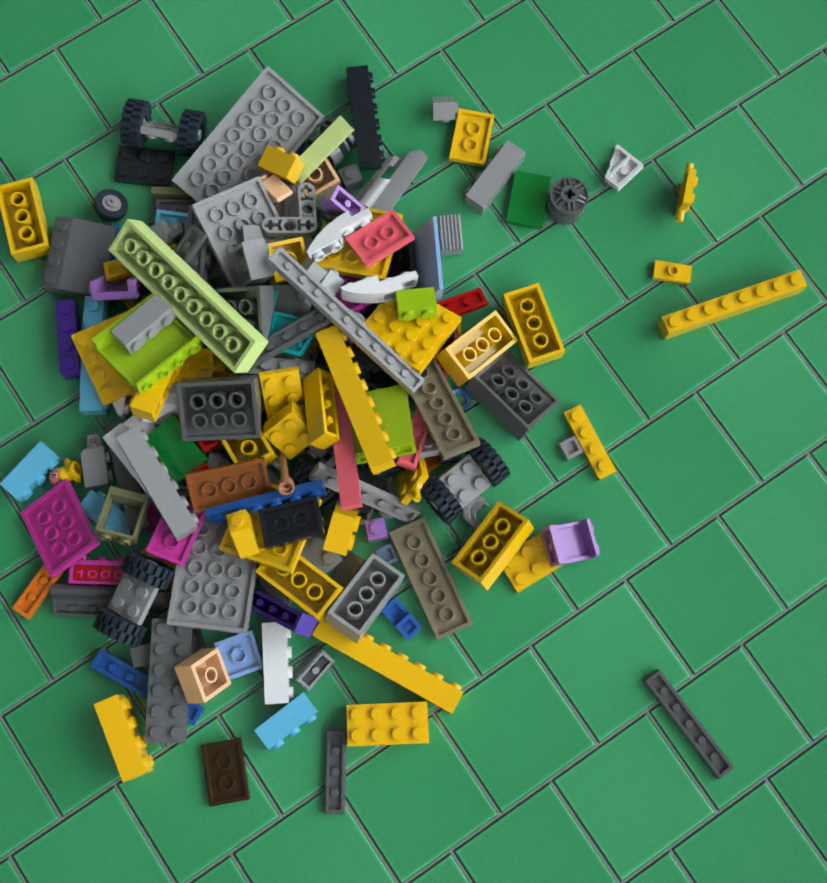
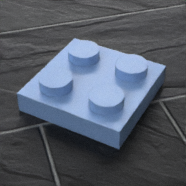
M253 630L248 631V634H238L214 643V646L219 649L230 680L263 669V661Z

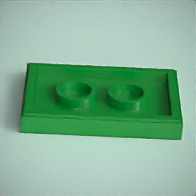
M515 170L506 218L507 224L542 230L551 177Z
M172 414L147 435L149 438L147 443L150 447L154 446L159 455V460L165 464L176 484H181L186 480V473L208 461V458L195 441L182 442L180 419L176 414Z

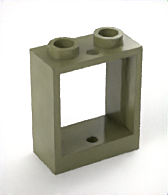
M110 486L95 528L96 535L104 541L114 540L123 546H136L150 505V497ZM114 501L141 508L132 536L105 529Z

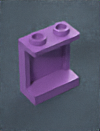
M101 275L91 280L88 286L92 301L137 299L147 293L149 289L135 276L127 279L128 285H108L105 275Z
M589 518L557 526L556 524L541 529L551 568L589 560L600 555L599 545L594 536V527Z

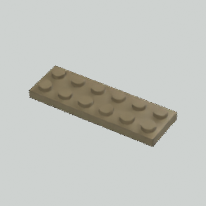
M434 357L421 373V376L426 381L414 392L411 398L443 460H446L480 446V441Z
M425 517L389 532L436 640H440L472 625L473 622Z

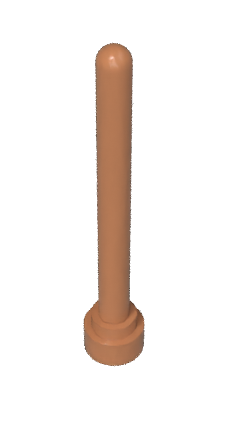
M278 449L281 479L278 481V490L283 495H289L294 491V481L289 478L287 457Z

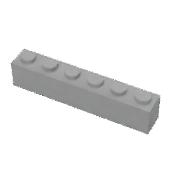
M136 425L115 437L177 542L199 530L197 523H199L198 518L194 512L190 513L187 506L189 504L184 495L180 497L176 490L179 487L175 480H169L166 475L169 471L163 462L159 463L156 457L159 455L154 446L149 447L146 442L149 438L145 431H140Z

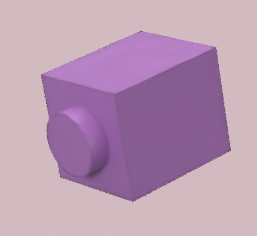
M384 517L365 521L369 543L388 540Z

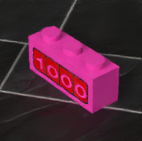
M83 556L70 566L68 583L72 585L118 587L124 574L121 567L126 558H116V561H109L108 557H97V560H89V557Z

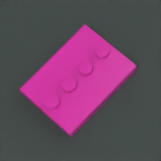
M64 479L20 512L51 577H56L101 544L70 481Z

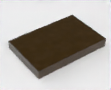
M242 738L201 745L210 807L251 799Z

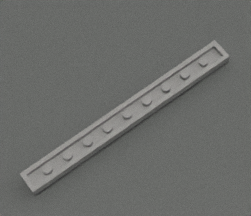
M281 246L268 257L266 262L411 396L426 381Z

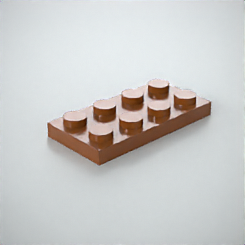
M265 457L185 474L194 513L204 512L207 508L273 492Z

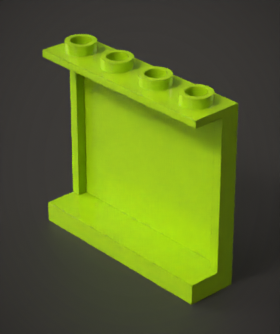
M154 293L150 294L91 339L94 349L140 395L145 391H149L160 379L166 378L170 371L181 366L188 357L196 354L202 347L200 337L198 335L194 337L176 319L170 325L165 326L154 338L147 341L140 350L135 351L132 355L115 340L111 330L154 296Z
M400 385L366 392L367 397L371 395L375 407H372L373 412H378L382 420V424H379L381 431L385 429L389 437V441L386 442L388 448L393 447L397 457L417 453L408 392ZM352 425L357 465L368 463Z

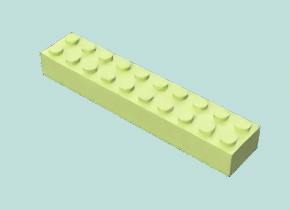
M127 219L108 250L152 293L159 295L172 308L175 316L196 336L198 335L200 340L234 373H248L269 341L144 222Z

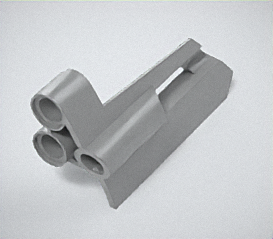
M422 150L409 152L403 158L396 157V155L388 157L382 164V169H378L357 196L353 197L365 208L389 212L428 159ZM387 168H397L390 179L381 178Z

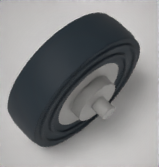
M105 189L96 195L94 210L101 219L108 222H117L125 217L128 211V202L119 191Z

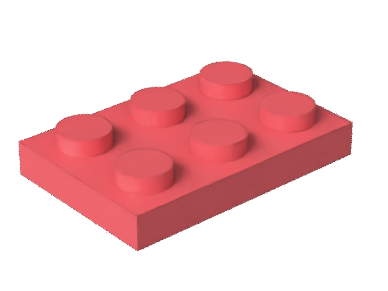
M392 209L347 236L345 240L366 269L412 242L415 238L413 233Z

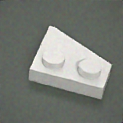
M617 144L605 176V182L619 192L643 169L644 164Z

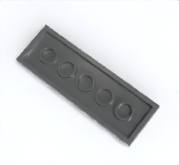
M152 619L144 743H186L188 703L174 667L191 656L193 628L168 626L166 624L167 619Z

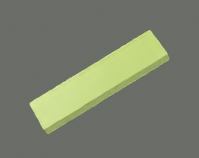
M341 115L300 156L299 160L305 165L298 177L299 182H303L354 131Z

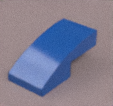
M395 596L389 600L382 610V613L407 641L422 628Z

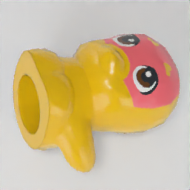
M65 458V466L58 467L50 472L49 480L51 484L55 487L64 479L80 483L81 476L83 475L81 465L77 461H70L69 458Z

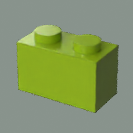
M434 287L395 291L398 321L437 317V301Z

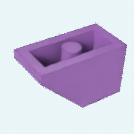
M339 185L326 188L318 202V205L336 217L347 211L353 216L365 209L359 201Z

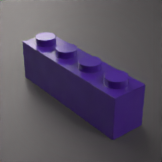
M74 299L55 301L60 375L65 380L80 379L81 357L71 338V335L81 331L80 308Z
M254 588L251 610L295 633L310 638L318 621L317 618L268 593Z

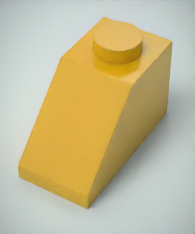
M246 509L226 515L229 531L240 558L243 559L261 553L252 516Z

